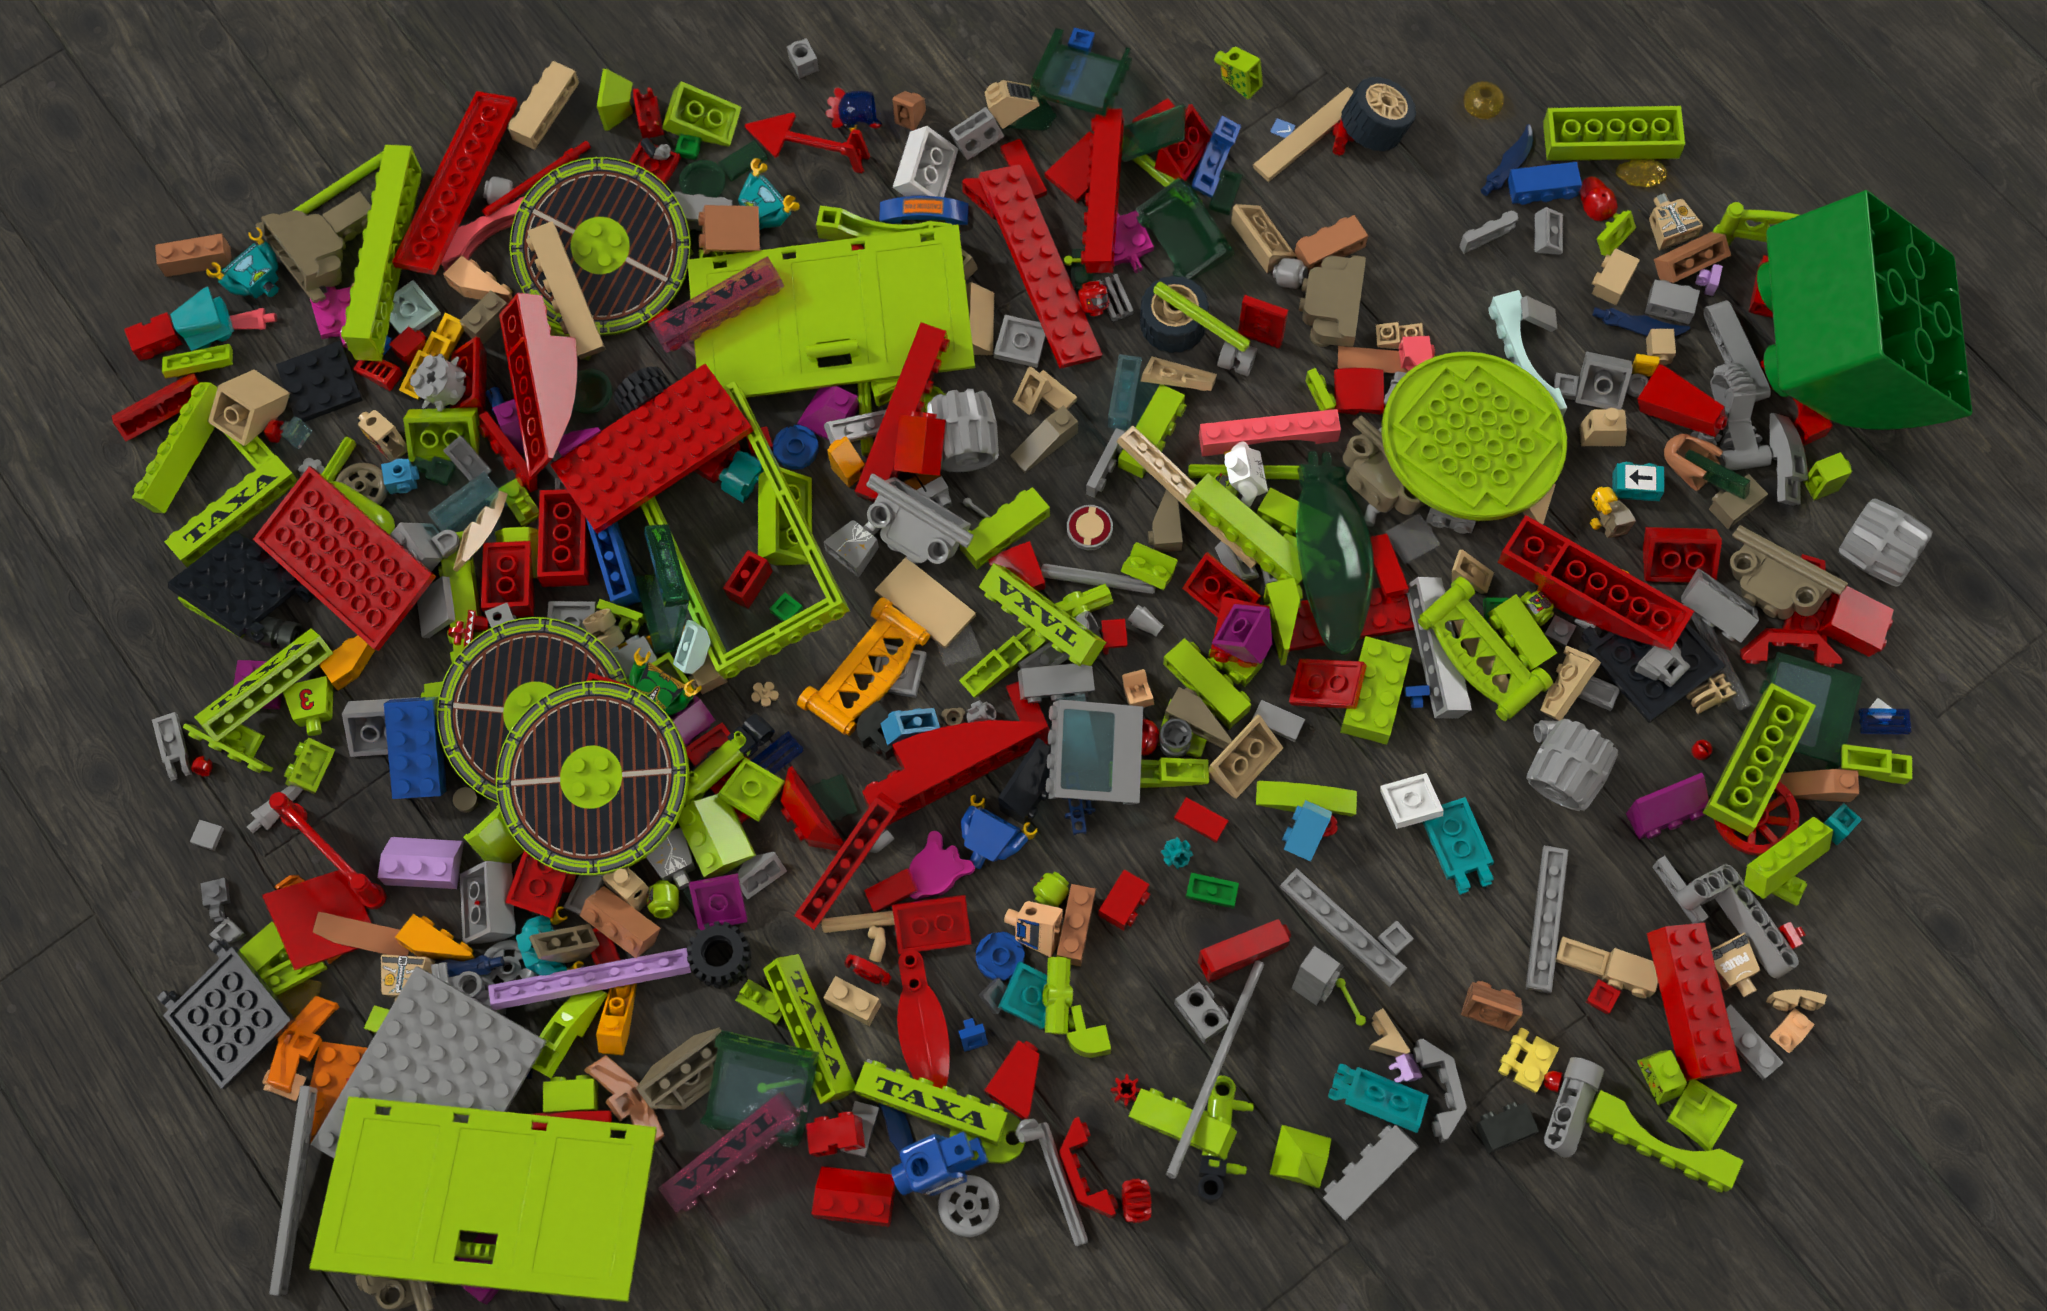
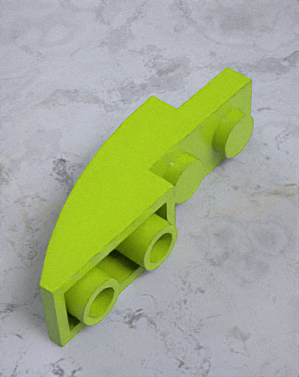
M598 990L572 995L560 1007L539 1037L547 1042L532 1068L552 1078L577 1035L583 1037L608 994Z

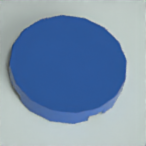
M793 425V427L783 428L775 436L773 452L777 461L782 466L792 470L802 469L809 466L816 459L819 452L818 440L814 432L808 427Z
M1007 932L988 934L980 941L976 949L978 968L985 977L991 980L999 978L1001 981L1011 979L1018 962L1024 963L1025 953L1022 943L1018 942L1014 935Z

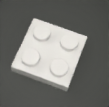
M1427 773L1380 786L1381 794L1397 829L1443 816V808Z

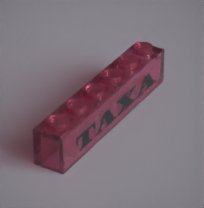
M767 256L649 324L665 352L676 351L689 340L699 338L703 332L717 328L726 319L734 318L749 306L753 307L759 304L763 298L777 294L784 287V284Z
M783 1091L779 1092L658 1188L676 1213L682 1209L687 1212L698 1203L696 1198L704 1193L707 1196L718 1188L716 1184L718 1180L722 1177L728 1180L737 1173L736 1166L742 1161L747 1165L756 1158L758 1154L755 1151L761 1146L767 1149L778 1140L775 1135L780 1131L784 1130L787 1133L798 1124L796 1119L801 1114Z

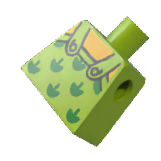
M1233 47L1227 53L1219 51L1216 54L1214 62L1221 66L1222 79L1249 100L1263 86L1260 58L1238 47Z

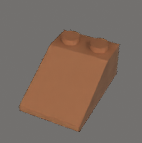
M1482 981L1472 982L1468 989L1461 1015L1509 1032L1522 1015L1521 998L1515 997L1516 994L1512 991L1504 989L1498 991L1492 989L1490 984Z

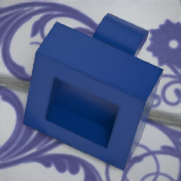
M1429 685L1402 687V696L1410 697L1411 708L1423 707L1422 695H1430Z
M973 1018L964 1020L965 1029L959 1031L964 1052L988 1045L983 1024L975 1026Z

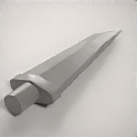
M291 784L281 792L293 802L304 789ZM269 801L251 812L255 820L247 828L253 834L261 826L268 831L280 815L271 808Z

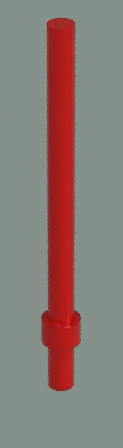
M585 141L576 148H570L565 151L564 156L482 210L484 215L489 217L531 189L542 177L552 170L578 160L581 154L591 148L589 142Z

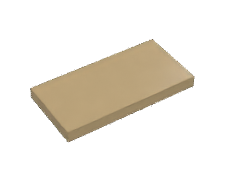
M906 557L875 589L877 595L890 600L893 603V607L928 630L930 637L944 649L976 617V613Z

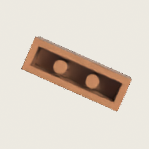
M1355 215L1349 218L1345 217L1329 228L1323 227L1316 234L1301 238L1296 243L1295 255L1307 267L1309 275L1310 270L1315 267H1321L1322 261L1328 256L1346 257L1366 247L1368 235Z
M1710 232L1655 258L1654 262L1659 279L1674 283L1731 256L1726 235Z
M223 234L155 245L156 262L165 277L205 271L206 269H216L212 266L213 262L218 263L221 268L227 267L232 262L230 245Z
M1071 884L1057 957L1070 958V965L1081 967L1095 900V889Z
M605 886L585 900L580 913V917L636 959L654 945L661 929Z

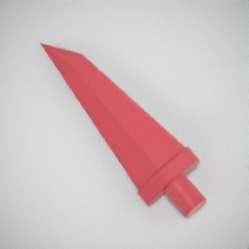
M264 308L230 316L234 330L266 329V323L277 322L276 313L266 314Z

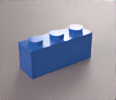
M1577 162L1511 169L1507 181L1512 204H1528L1534 201L1548 202L1560 198L1572 199L1578 196L1582 186Z

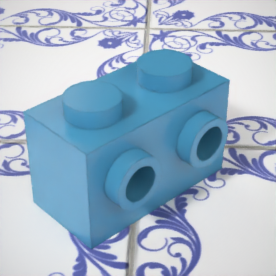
M934 708L894 711L889 713L888 718L880 723L887 746L911 736L940 728Z
M1306 800L1302 807L1297 806L1292 819L1296 820L1293 828L1287 827L1282 839L1286 841L1284 850L1311 861L1331 819L1332 812Z

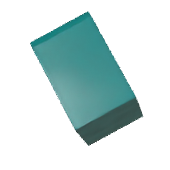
M1843 803L1824 824L1833 829L1831 841L1838 845L1862 819Z

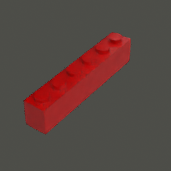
M882 792L874 799L794 915L812 929H816L901 805Z

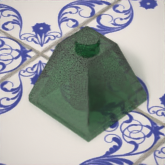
M1037 96L1040 106L1004 129L1045 131L1051 127L1052 121L1057 115L1043 96Z

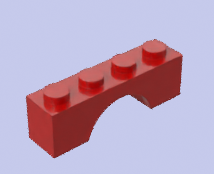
M1763 360L1760 363V367L1768 381ZM1768 381V384H1769V386H1770V390H1774V389L1772 388L1771 384H1770L1769 381ZM1792 398L1798 408V417L1793 424L1803 439V446L1827 436L1833 427L1832 421Z

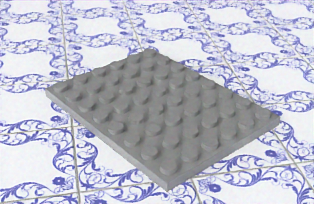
M416 966L310 1145L335 1158L348 1096L506 1112L547 1041ZM377 1106L376 1114L389 1115L391 1108ZM454 1115V1122L468 1123V1115Z

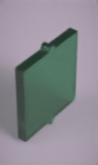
M842 774L827 780L822 779L820 783L807 788L830 822L841 821L843 817L858 812Z

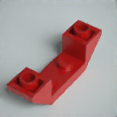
M1766 628L1740 650V656L1742 660H1746V663L1760 664L1761 661H1767L1769 642H1772L1774 646H1786L1787 643H1796V646L1811 647V644H1814L1813 658L1817 663H1820V666L1834 667L1835 664H1842V658L1816 630Z
M1079 1117L1074 1118L1059 1151V1156L1077 1203L1111 1219L1115 1217V1210L1118 1209L1114 1195H1109L1107 1189L1087 1196L1086 1193L1090 1192L1085 1177L1080 1178L1077 1171L1078 1168H1081L1076 1153L1071 1154L1070 1152L1088 1145L1087 1137L1091 1136L1086 1122L1081 1123Z

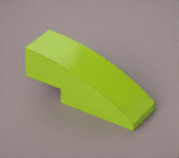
M1843 744L1841 769L1858 770V775L1905 785L1912 780V756L1892 754V750Z

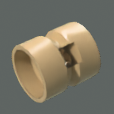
M609 608L591 614L582 622L587 632L600 640L609 650L621 644L625 639L620 627L614 625L616 620Z

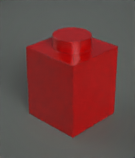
M408 326L389 345L394 354L410 367L418 349L423 350L427 338L420 330L415 332Z

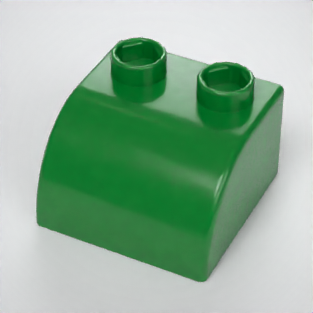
M1868 190L1827 204L1767 229L1768 262L1760 265L1757 271V284L1762 300L1767 308L1773 312L1775 344L1767 347L1764 353V367L1768 381L1775 392L1783 397L1791 396L1832 422L1861 429L1890 430L1916 428L1954 421L1972 415L1956 261L1954 255Z

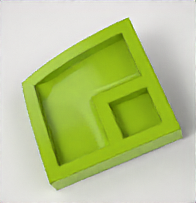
M1693 1080L1688 1082L1667 1122L1688 1135L1705 1151H1710L1737 1105L1699 1081Z

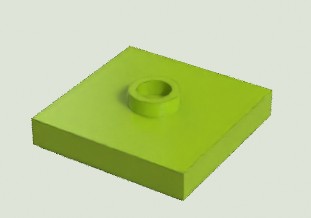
M744 758L718 793V798L759 822L783 789L785 781L749 759Z

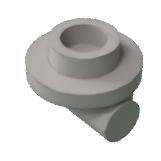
M1025 1119L1018 1124L1015 1135L1023 1143L1044 1138V1131L1042 1128H1039V1124L1035 1119Z

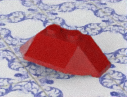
M791 766L787 771L781 797L783 809L780 810L787 822L793 821L796 826L793 830L800 841L805 840L809 846L839 851L844 841L793 766Z

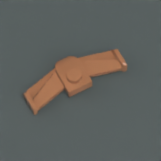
M605 1055L584 1070L613 1094L606 1100V1104L619 1122L629 1117L632 1125L656 1127L655 1144L665 1136L654 1109L649 1107L636 1089L639 1083L612 1059Z

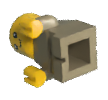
M1599 487L1595 490L1591 499L1596 509L1600 512L1601 520L1593 518L1590 521L1592 528L1597 530L1600 527H1605L1607 538L1627 534L1636 522L1630 509L1620 500L1618 501L1612 488Z

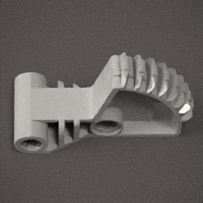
M1726 363L1716 367L1710 385L1714 400L1725 406L1726 417H1728L1727 424L1722 430L1723 436L1719 447L1723 451L1721 457H1718L1721 470L1727 472L1771 465V450L1768 445H1760L1762 437L1759 434H1754L1757 429L1751 423V414L1757 393L1750 373L1739 363Z

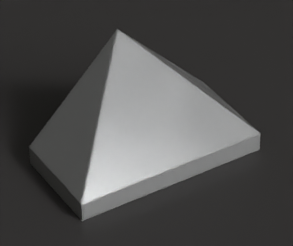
M775 852L756 855L742 864L738 876L742 893L747 900L787 872Z

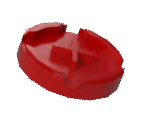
M849 954L844 961V965L847 968H850V966L854 967L853 971L856 975L874 984L882 982V986H887L892 978L885 970L861 957Z

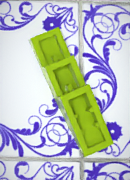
M1026 627L1016 637L1013 635L998 650H992L959 681L976 698L1019 667V662L1039 650L1049 640H1043L1038 637L1033 627Z
M1160 758V760H1141L1140 788L1191 786L1209 783L1207 759ZM1112 761L1108 764L1109 787L1112 785Z
M1257 782L1256 805L1295 812L1297 806L1302 807L1306 800L1335 814L1351 817L1356 815L1357 791L1290 782Z

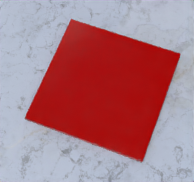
M340 870L262 895L294 971L360 949L334 943L313 933L318 912L371 923L360 900V896L351 889L350 880Z

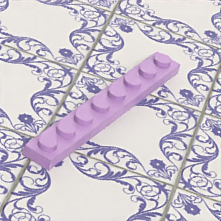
M687 948L641 956L637 959L630 958L556 972L546 976L541 975L488 985L491 1009H504L691 973L690 964L687 960Z

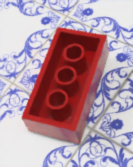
M567 489L540 490L537 577L542 587L589 585L590 531L585 515Z

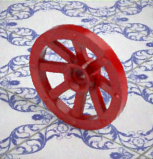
M1778 782L1774 792L1779 797L1767 804L1756 828L1747 836V842L1734 834L1736 830L1714 819L1720 835L1738 851L1750 855H1762L1798 828L1799 809L1789 789L1781 782ZM1785 803L1788 818L1769 816V812ZM1765 824L1787 826L1784 835L1778 839ZM1756 829L1767 838L1770 844L1755 845Z

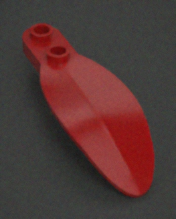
M909 950L903 952L898 961L903 987L897 1013L900 1046L913 1078L918 1081L919 1078L928 1079L934 1083V1087L942 1089L943 1086H947L950 1068V1044L947 1024L941 1005L932 989L928 986L925 964L921 954L916 950ZM908 959H915L913 964H906ZM912 982H919L916 988L910 987Z

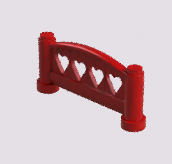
M282 792L271 795L269 804L281 816L282 822L288 828L299 829L350 880L351 889L360 896L361 902L367 908L378 909L384 905L387 898L385 890L380 885L372 883L365 875L358 874L306 822L307 812L301 805L293 803Z

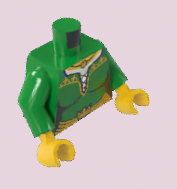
M638 648L634 654L635 661L629 675V685L651 698L669 716L684 710L692 700L693 695L701 691L702 686L700 685L696 690L692 689L691 683L694 679L686 684L681 683L650 662H647L651 656L650 651H648L644 658L639 654L641 648Z

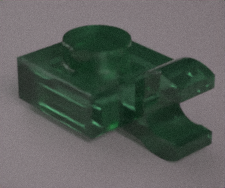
M416 456L413 462V466H417L418 472L426 473L425 478L427 480L447 487L457 467L453 462L436 456L433 457L431 462Z

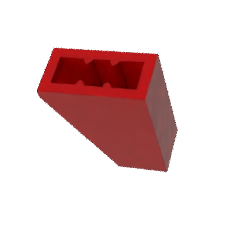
M1018 1040L985 1088V1095L1022 1120L1030 1118L1040 1056L1037 1053L1038 1048L1028 1041L1022 1043Z

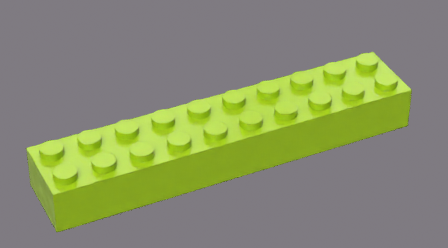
M385 145L384 152L380 154V170L376 173L375 177L376 188L371 194L372 206L371 210L367 212V229L363 231L364 242L363 247L359 249V265L354 271L355 283L350 289L351 301L350 305L346 307L345 326H342L341 337L345 340L348 350L351 351L355 360L382 361L384 346L390 326V315L394 307V295L397 292L402 270L395 268L392 261L412 222L422 176V169L411 146Z

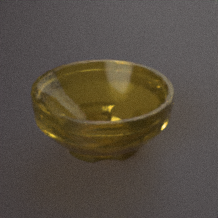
M1480 81L1472 84L1467 89L1463 103L1470 115L1479 119H1489L1495 117L1502 110L1504 96L1497 85L1487 81ZM1484 89L1489 90L1492 96L1484 98L1479 92Z

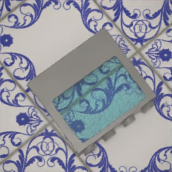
M1069 700L1053 702V706H1050L1049 709L1052 730H1049L1048 733L1051 754H1048L1047 768L1050 769V778L1046 781V792L1049 793V799L1069 798L1123 802V804L1127 805L1140 803L1143 706Z

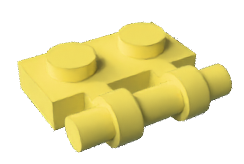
M1520 1028L1517 1035H1513L1510 1041L1512 1045L1507 1055H1503L1500 1061L1502 1065L1498 1072L1508 1076L1512 1069L1517 1072L1513 1082L1536 1094L1559 1048L1538 1036L1535 1037L1532 1044L1528 1043L1526 1038L1529 1031ZM1520 1050L1527 1053L1522 1064L1516 1060Z

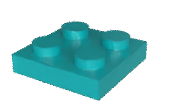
M1018 962L998 1008L1040 1029H1044L1046 1006L1043 1004V989L1045 984H1047V975L1022 962Z

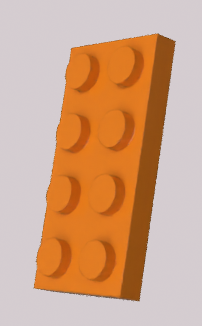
M329 1042L320 1043L310 1087L317 1088L318 1090L310 1144L345 1087L347 1078L351 1077L367 1048Z

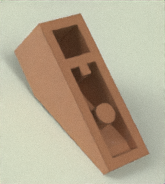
M1828 769L1783 773L1779 780L1789 789L1795 799L1851 802L1859 794L1858 770Z

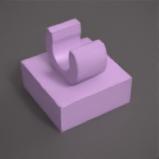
M1713 264L1711 271L1706 269L1699 271L1695 284L1706 286L1704 294L1714 295L1719 285L1723 266Z
M1413 1054L1396 1057L1397 1063L1389 1066L1390 1070L1397 1068L1401 1070V1075L1394 1079L1395 1082L1415 1081L1422 1078Z

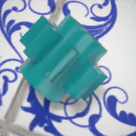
M1178 837L1167 841L1164 850H1161L1167 866L1169 867L1173 864L1176 869L1188 865L1190 857L1193 856L1188 841L1184 840L1181 842Z

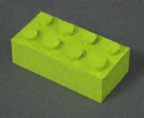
M1365 636L1359 661L1364 662L1367 667L1357 708H1346L1340 733L1387 745L1412 648Z

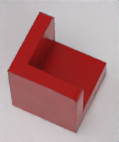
M1125 619L1102 620V639L1106 642L1103 647V654H1108L1109 648L1126 647Z

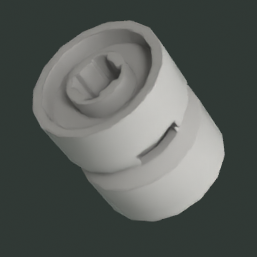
M1225 341L1217 366L1227 370L1235 368L1236 373L1248 376L1257 354V348L1249 346L1245 352H1242Z

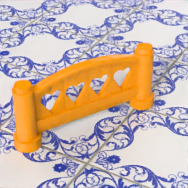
M885 597L880 598L872 608L871 617L877 620L820 691L812 686H808L801 693L797 701V705L805 711L810 710L844 735L850 736L857 727L854 720L873 703L878 702L894 685L906 667L915 645L920 644L923 646L930 638L928 630L893 607V603ZM883 638L901 639L904 641V644L898 647L896 654L891 655L887 652ZM868 657H887L889 662L883 665L881 672L877 673L873 671ZM854 674L873 675L875 679L873 682L868 683L866 690L862 691L857 686ZM839 692L858 693L860 698L857 701H853L854 705L852 708L847 709L843 706Z

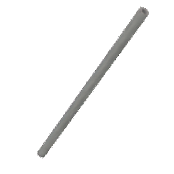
M1255 961L1167 1170L1166 1175L1170 1178L1175 1179L1264 967V963L1261 961Z

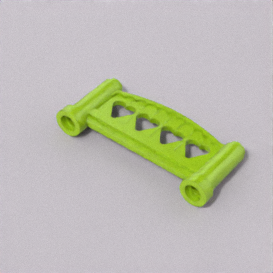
M1734 202L1727 207L1720 224L1714 228L1713 232L1725 234L1728 246L1732 244L1735 237L1767 243L1766 231L1770 224L1776 225L1799 216V214L1767 210H1746L1741 203ZM1752 220L1754 222H1762V224L1753 227L1749 226L1746 221Z
M1459 576L1451 583V588L1420 614V618L1417 621L1423 629L1428 630L1431 628L1434 630L1441 647L1455 668L1473 687L1498 705L1496 714L1500 719L1506 721L1514 717L1541 691H1547L1553 685V680L1542 668L1536 667L1530 672L1468 601L1475 595V590L1469 581ZM1464 620L1458 639H1455L1451 631L1445 628L1447 621ZM1479 638L1476 654L1474 657L1468 655L1467 649L1461 647V641ZM1495 656L1491 674H1484L1483 668L1476 664V660L1481 657ZM1510 674L1506 693H1501L1498 686L1492 683L1493 676Z

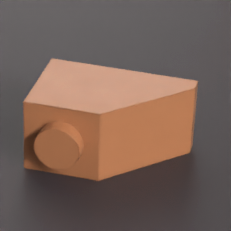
M904 91L894 96L892 100L895 124L914 131L926 111L925 98H922L919 94Z

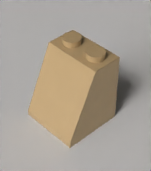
M255 369L218 385L208 422L245 446L260 434L271 420H275L285 411L290 393Z

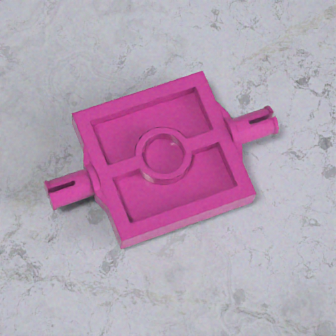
M1138 210L1125 215H1119L1118 213L1114 266L1131 262L1134 272L1138 273V269L1141 272L1143 267L1139 258L1144 254L1154 251L1153 244Z
M326 286L325 300L313 303L310 299L321 338L340 337L342 346L348 348L345 340L341 337V329L346 323V307L350 305L351 287L336 290L335 286Z

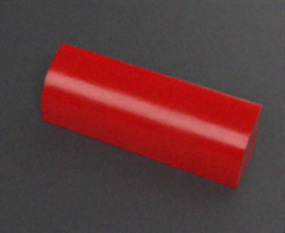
M190 373L112 415L113 423L125 442L180 413L183 405L188 403L191 398V391L199 384V380L194 373Z

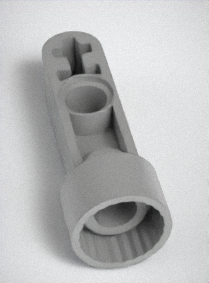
M1571 1057L1563 1078L1564 1082L1544 1138L1545 1144L1563 1158L1572 1156L1577 1149L1595 1093L1598 1091L1604 1074V1069L1601 1066L1582 1058Z

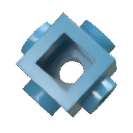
M399 458L390 463L381 464L384 485L390 494L407 493L412 489H417L416 480L419 479V472L417 466H413L409 459Z

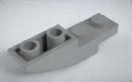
M1771 413L1769 448L1772 459L1777 460L1778 502L1792 506L1799 505L1800 482L1808 480L1803 444L1789 417Z

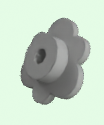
M306 458L303 461V465L298 468L301 473L300 477L309 466L322 474L324 471V467L321 466L322 462L319 459Z

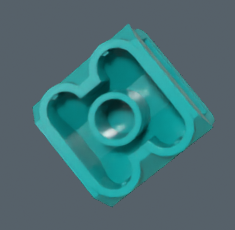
M209 287L203 288L170 314L176 332L185 339L191 351L209 348L215 340L226 341L234 332L226 304L220 296L213 299Z

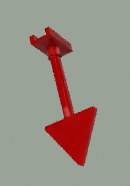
M794 112L745 124L746 130L774 158L778 157L785 141L841 153V155L848 156L856 173L862 174L864 171L861 164L862 159L870 158L860 130L852 129L847 142L843 143L791 132L790 129L796 118Z

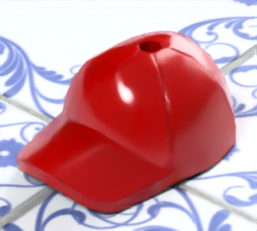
M1596 177L1584 179L1579 193L1586 214L1595 221H1603L1613 217L1618 208L1614 192Z

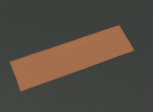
M1338 346V369L1374 368L1382 369L1386 373L1409 372L1406 368H1401L1399 351Z
M322 912L317 914L313 933L334 943L387 955L408 956L409 950L401 946L395 938L400 931L398 929Z

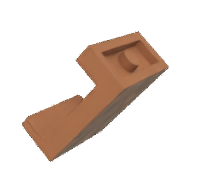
M704 205L702 212L698 214L699 226L703 228V234H699V247L703 248V254H708L709 252L760 251L758 206Z

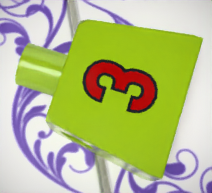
M327 676L294 683L283 691L293 721L299 727L306 726L307 735L309 736L321 734V722L329 721L333 716V684Z

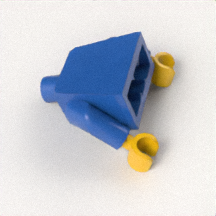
M976 795L971 796V806L967 808L961 820L962 837L965 840L964 846L973 851L969 860L974 863L975 868L981 869L986 858L993 862L999 859H1007L1017 853L1028 840L1035 837L1037 828L1032 833L1026 831L1030 825L1029 822L1024 824L1021 833L1019 827L984 809L985 798L977 804L974 803Z

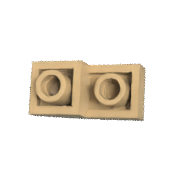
M1398 322L1376 325L1377 347L1398 349L1402 337L1424 336L1422 323L1399 326Z
M1781 990L1772 993L1767 997L1766 1002L1773 1004L1775 1009L1781 1011L1792 1010L1798 1003L1804 1009L1818 1010L1825 1004L1827 995L1808 990Z

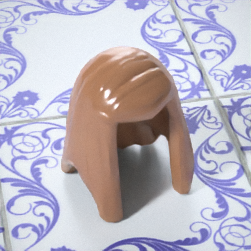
M1679 434L1672 437L1664 448V457L1668 465L1695 491L1700 490L1715 474V469L1720 466L1716 456L1721 457L1723 451L1718 446L1688 434Z

